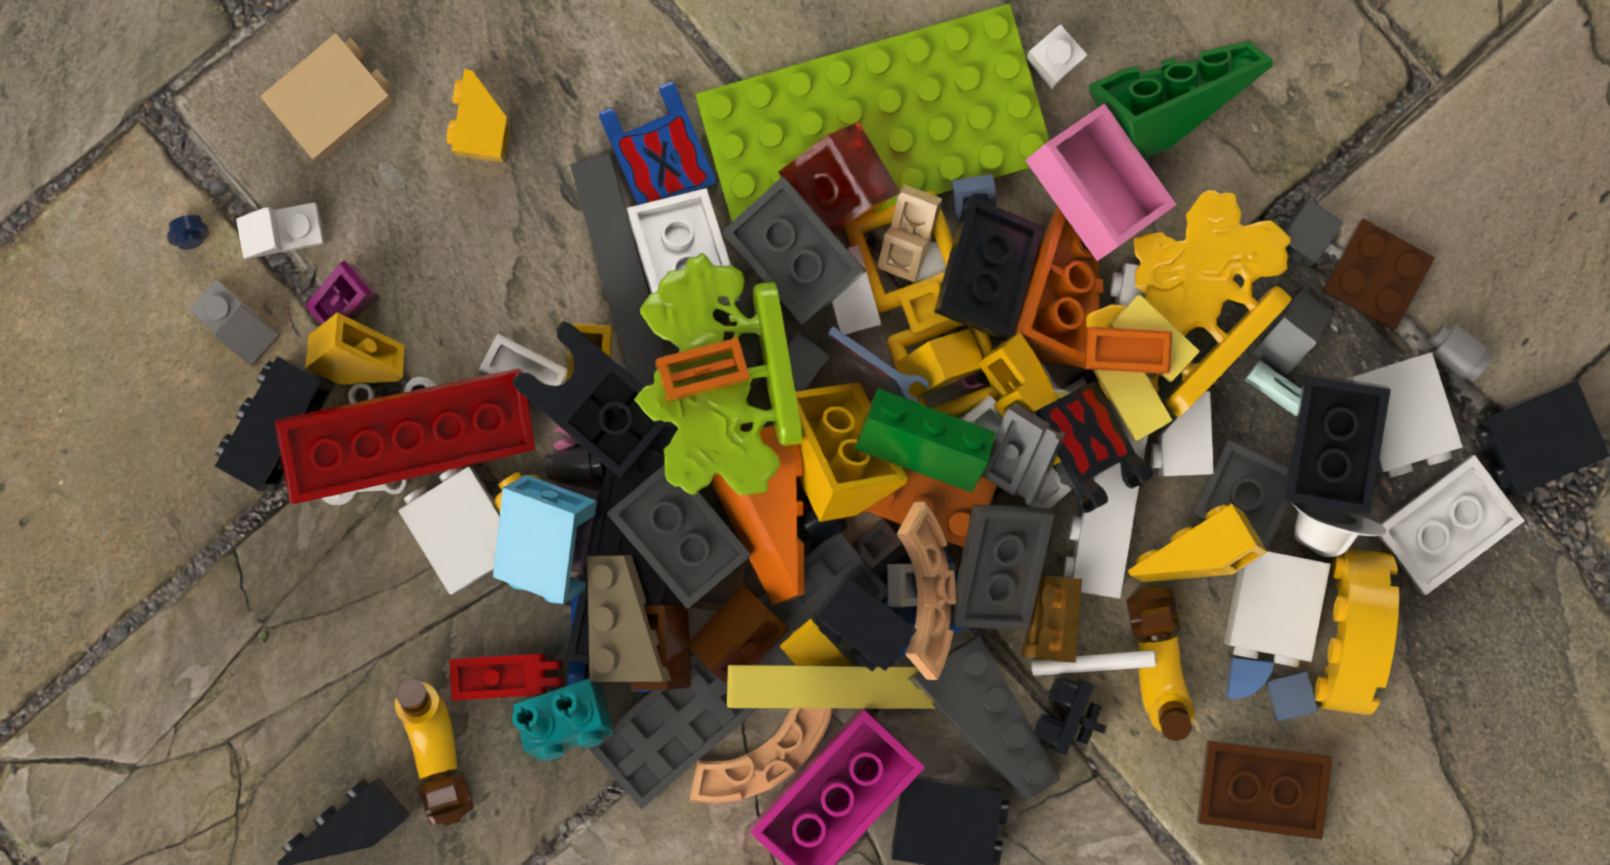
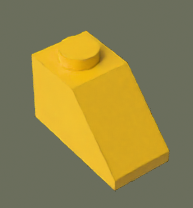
M337 312L308 335L305 368L338 384L398 382L403 378L405 345Z

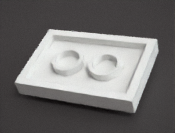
M706 188L627 208L628 219L651 294L658 290L660 281L667 275L668 271L685 269L687 260L690 257H697L700 253H704L714 265H731ZM740 295L736 298L735 302L740 301ZM719 297L720 303H730L728 297Z
M1471 455L1381 522L1380 525L1385 527L1386 533L1378 537L1420 593L1427 595L1522 524L1524 520L1477 457Z

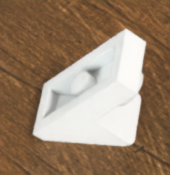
M315 202L278 210L266 207L236 218L244 259L325 244L319 207Z

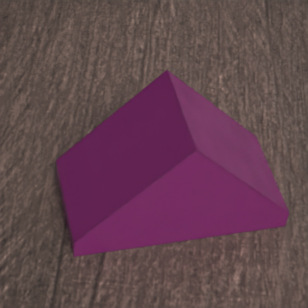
M344 260L332 271L306 303L305 307L322 325L337 312L353 320L381 296L355 265Z

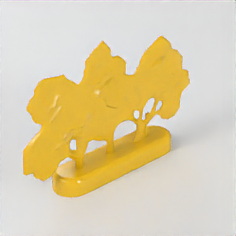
M1216 190L1203 192L1186 213L1187 227L1186 239L1184 241H1175L1173 238L1167 237L1163 232L1149 233L1134 238L1135 255L1140 260V265L1135 270V286L1145 294V300L1184 337L1193 328L1200 327L1205 328L1218 342L1199 363L1190 362L1181 371L1182 381L1165 399L1166 407L1177 417L1186 412L1292 300L1279 286L1271 288L1258 301L1252 297V283L1260 277L1277 276L1287 270L1289 256L1286 247L1290 244L1291 237L1272 220L1242 226L1240 224L1241 209L1238 206L1234 193L1225 192L1219 194ZM1236 274H1240L1244 279L1242 288L1233 280ZM1229 299L1245 304L1249 311L1227 334L1216 325L1217 318L1220 316L1225 301ZM1112 304L1089 313L1086 317V327L1111 328L1109 324L1126 306ZM1156 373L1149 378L1157 393L1159 391L1158 377L1161 376L1160 373ZM1098 379L1097 383H1098V385L1100 386V388H1101V390H1102V392H1103L1105 398H1106L1107 400H1110V398L1108 397L1106 391L1104 390L1102 384L1100 383V381H1099V379Z

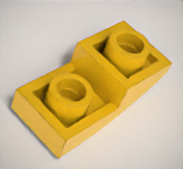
M811 618L780 645V648L795 665L854 666L834 643L818 630V626Z

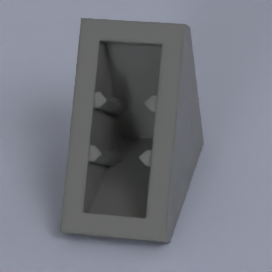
M1300 288L1251 354L1259 360L1261 359L1281 376L1286 377L1318 342L1334 312Z

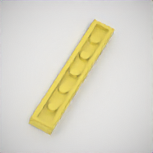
M728 665V708L936 709L932 705L933 701L923 690L917 689L908 679L919 672L916 666H889L886 671L877 666L872 672L865 666Z

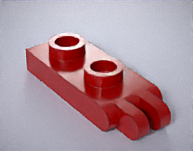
M545 653L449 659L452 701L537 696L546 694L548 686L563 685V677H546V670L563 669L562 660L546 661Z

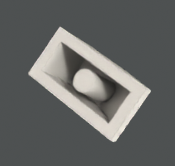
M1205 391L1186 412L1179 417L1174 416L1173 421L1169 422L1157 435V444H1151L1152 468H1158V477L1214 474L1210 391Z

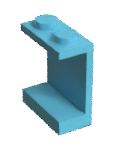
M524 475L503 487L493 577L507 582L514 589L530 591L543 596L546 601L555 604H565L583 592L586 588V582L571 577L577 526L595 516L597 501L529 475Z

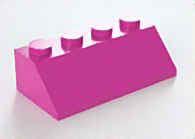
M858 709L750 825V834L784 865H835L919 775L925 766L867 709Z

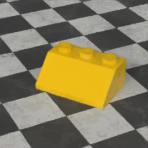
M860 382L796 392L802 430V441L799 444V449L803 462V476H799V480L819 522L856 516L906 484L908 478L901 466L855 450L863 419L870 406V402Z

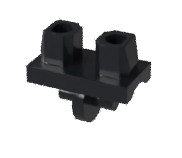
M1055 677L1048 698L1067 707L1061 721L1041 713L1034 729V734L1045 742L1052 744L1051 748L1054 751L1067 755L1078 724L1082 725L1076 740L1086 745L1089 743L1093 730L1105 734L1108 726L1097 722L1102 706L1091 702L1086 716H1082L1094 685L1081 679H1077L1074 682Z

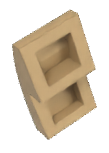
M907 185L903 186L898 194L891 227L884 235L877 265L878 269L912 282L917 280L937 223L943 201L942 198Z

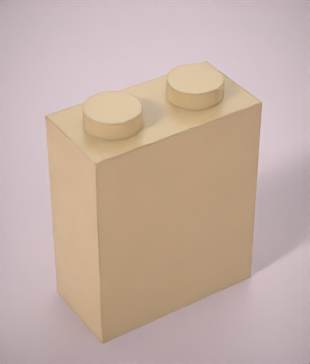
M336 33L260 96L308 155L318 164L323 163L395 102L387 93L393 88L388 80L377 68L370 73L361 62L366 57L361 48L351 37L344 42Z

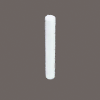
M1155 650L1076 656V663L1047 659L1032 660L1033 676L1157 667V654Z

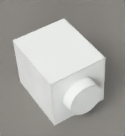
M1060 24L1028 52L1026 61L1053 90L1084 62L1087 54Z

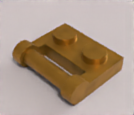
M1041 575L1030 628L1027 629L1026 643H1022L1021 656L1076 663L1082 579Z

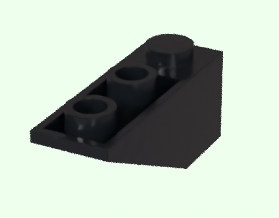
M364 778L345 794L350 801L337 811L332 805L313 821L318 826L315 831L307 837L300 832L285 844L282 849L286 855L277 863L278 865H293L373 847L407 819L410 813L380 778H377L370 784Z

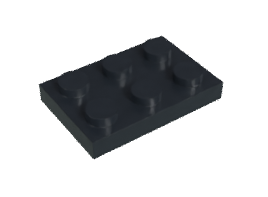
M970 196L963 204L934 312L1003 341L1013 337L1018 326L1044 226L976 197Z

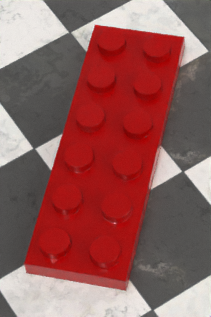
M517 368L274 420L289 501L292 505L535 451L528 400L512 383V379L517 373H523V371Z

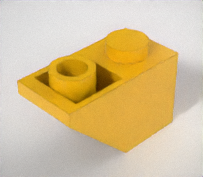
M464 69L463 79H456L454 85L453 103L459 105L456 120L449 121L447 144L452 145L451 151L456 156L505 163L511 122L472 70Z

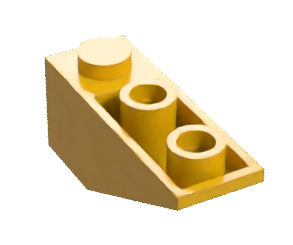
M1233 504L1229 506L1220 505L1209 511L1205 515L1206 520L1193 529L1192 527H1187L1176 532L1170 538L1171 543L1162 549H1153L1142 554L1136 560L1137 565L1127 571L1131 577L1141 582L1233 575L1268 552L1241 509Z

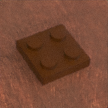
M1362 218L1356 225L1321 292L1383 326L1396 330L1435 257Z

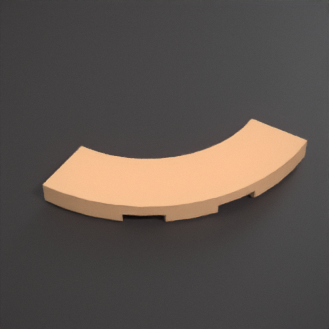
M914 502L897 532V536L902 541L911 560L917 587V614L914 626L917 631L912 636L905 654L927 680H938L945 665L954 631L949 630L951 604H956L954 570H949L944 551L947 541L936 517L926 502Z
M790 708L787 717L776 733L755 750L742 756L725 760L699 759L696 765L689 801L702 803L739 801L770 790L794 774L815 751L826 732L834 708Z

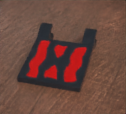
M1097 381L1035 411L1036 416L1051 424L1049 428L1058 433L1062 431L1067 434L1057 455L1075 486L1076 501L1083 513H1089L1108 502L1105 490L1092 479L1093 476L1120 463L1123 482L1130 489L1149 481L1153 477L1151 467L1135 453Z

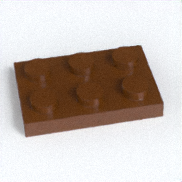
M1207 740L1197 822L1206 825L1322 839L1332 757L1329 755Z

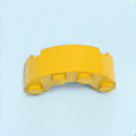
M1350 547L1347 552L1332 559L1331 578H1336L1335 587L1339 595L1335 600L1333 619L1338 621L1336 638H1331L1329 643V664L1324 668L1323 677L1318 676L1315 683L1314 697L1315 701H1319V709L1370 716L1380 704V698L1373 697L1377 687L1386 688L1395 649L1399 614V587L1391 586L1390 574L1397 575L1398 569L1395 558L1391 553Z

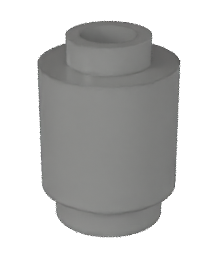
M1456 323L1452 324L1449 328L1442 325L1428 342L1433 347L1431 352L1437 362L1460 379L1466 377L1471 382H1474L1485 371L1493 358L1486 351V345Z

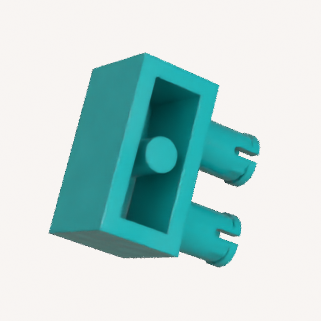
M590 678L513 705L512 722L519 729L524 752L541 761L558 759L564 756V750L579 746V748H589L599 745L603 742L602 737L614 734L603 687L596 682H590Z

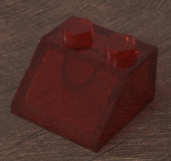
M859 121L828 134L778 171L781 177H786L835 234L876 211L901 193Z

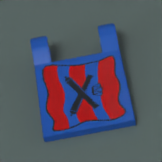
M667 82L659 87L669 114L624 133L614 109L608 108L599 113V118L638 205L705 189L717 183L673 82Z

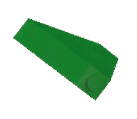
M1246 41L1202 51L1199 59L1188 62L1176 63L1175 58L1162 60V67L1139 72L1137 66L1126 68L1090 84L1089 92L1097 108L1105 104L1142 157L1148 159L1175 145L1269 70L1273 66V59L1252 42Z

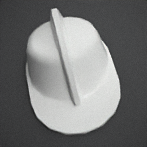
M1292 502V505L1298 510L1294 533L1295 539L1308 549L1325 557H1335L1347 552L1359 535L1376 537L1383 536L1386 533L1385 527L1379 523L1341 509Z

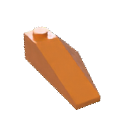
M1056 206L1037 250L1015 335L1019 332L1023 335L1039 362L1084 368L1086 317L1089 313L1100 309L1099 294L1103 293V279H1099V261H1096L1062 211Z
M773 425L762 428L759 433L763 443L778 455L781 463L775 476L768 480L769 488L767 492L738 495L719 473L714 474L712 483L740 542L751 554L749 559L772 605H779L804 594V544L797 538V516L803 515V501H797L796 477L803 476V462L799 444L790 446L780 445Z

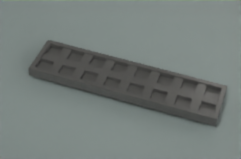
M841 533L821 543L804 558L803 595L779 605H772L766 592L758 598L790 629L757 665H795L780 648V645L810 618L817 626L820 624L821 621L817 619L816 613L846 574L881 601L888 596L887 586ZM695 653L690 657L691 687L650 691L612 724L614 734L602 737V743L589 747L591 752L641 809L758 709L728 708L727 684L711 672Z

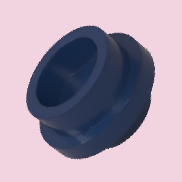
M185 215L169 223L170 231L167 233V238L171 245L178 246L182 250H189L199 247L209 235L208 226L202 223L200 216Z

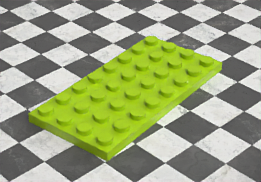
M1010 3L695 94L732 222L781 177H786L828 227L878 212L896 204L899 191L904 185L923 192L932 191L939 196L952 192L953 180L991 174L995 180L1029 170L1031 168L1025 160L1050 141Z

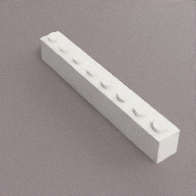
M1126 263L1121 267L1120 273H1113L1110 296L1116 297L1115 305L1127 306L1138 294L1145 299V294L1135 286V270L1139 265ZM1146 373L1147 377H1149V378H1151L1154 374H1156V373ZM1107 400L1135 453L1144 460L1148 435L1138 441H1134L1111 400ZM1120 463L1099 473L1094 480L1107 493L1108 502L1089 513H1083L1080 510L1079 516H1072L1069 540H1074L1075 545L1073 557L1066 556L1062 577L1082 579L1081 592L1120 599L1139 486L1130 489L1124 484Z

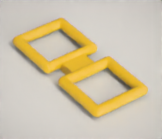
M927 191V192H926V193H928V194L937 196V195H936L934 192H932V191ZM896 204L849 221L845 225V233L850 246L859 245L878 313H884L903 306L910 325V329L891 335L887 339V347L893 363L908 355L906 347L964 326V324L934 312L945 272L885 294L863 233L892 223ZM940 208L933 234L945 266H947L954 240L942 208ZM968 326L984 358L994 349L988 334ZM987 377L990 386L932 408L955 417L971 411L988 395L995 401H998L1002 395ZM924 397L918 399L919 404L927 406Z

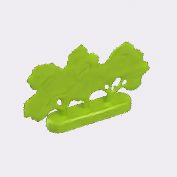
M700 253L697 257H690L687 260L685 269L668 271L667 275L660 281L658 290L650 294L641 306V315L656 335L679 347V352L725 341L723 340L725 332H734L733 338H739L742 333L757 334L760 340L764 365L747 368L750 378L746 382L670 402L666 401L664 386H662L660 381L661 376L659 370H656L654 373L655 382L652 385L645 386L634 400L653 421L672 422L678 427L671 443L664 449L665 477L670 484L675 487L680 486L685 492L694 495L712 482L714 474L719 473L738 495L765 493L769 488L768 480L775 476L776 471L781 465L778 455L763 443L759 434L765 423L769 421L774 422L776 437L782 446L801 444L802 441L800 415L777 286L774 281L759 283L754 286L753 304L755 316L749 319L734 304L736 298L743 291L745 281L742 272L732 265H714L704 253ZM719 297H728L730 305L725 306L720 303ZM719 309L731 314L729 316L730 322L736 321L737 325H722L714 319L713 311ZM730 351L672 366L668 369L670 374L733 358V354ZM737 367L673 383V386L678 388L735 373L738 370ZM766 376L771 404L770 410L764 411L748 406L746 399L753 378ZM753 422L752 430L748 432L740 430L741 424Z

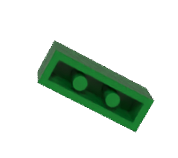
M877 388L863 419L855 450L973 492L988 464L996 432Z

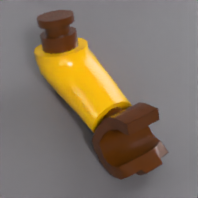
M1157 586L1141 589L1140 594L1127 599L1133 637L1145 638L1138 642L1139 651L1155 650L1157 654V667L1139 668L1142 701L1152 725L1158 731H1161L1167 739L1180 741L1189 736L1192 731L1191 723L1195 717V708L1184 679L1178 635L1168 634L1177 632L1180 629L1174 593L1171 589L1159 590Z
M407 679L397 688L395 711L408 735L419 780L429 778L428 782L418 785L419 795L422 799L428 822L431 825L443 823L444 826L461 822V817L474 809L464 773L449 775V772L457 770L458 766L455 738L446 704L430 684L417 679Z

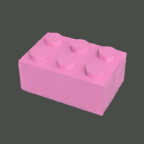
M1105 104L1054 137L1025 160L1096 261H1099L1177 205Z

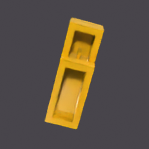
M1020 332L994 348L977 363L1002 395L993 405L1003 418L1007 409L1014 403L1035 414V411L1058 400L1037 356ZM1058 455L1056 456L1053 465L1061 462Z

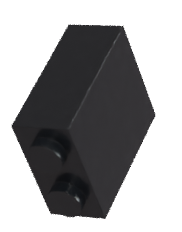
M1578 380L1564 382L1476 419L1479 429L1475 431L1477 440L1484 452H1490L1495 467L1492 468V475L1496 484L1502 491L1506 490L1507 495L1522 494L1610 457Z
M918 775L899 797L890 853L891 859L922 865H999L1003 842L996 840L998 825H1006L1009 800L1003 799L1004 793L999 788Z

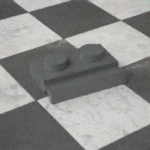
M1014 403L1007 409L995 436L989 461L982 476L1012 495L1019 494L1026 499V504L1031 505L1038 498L1067 434L1062 431L1059 433L1049 428L1051 424L1019 404Z

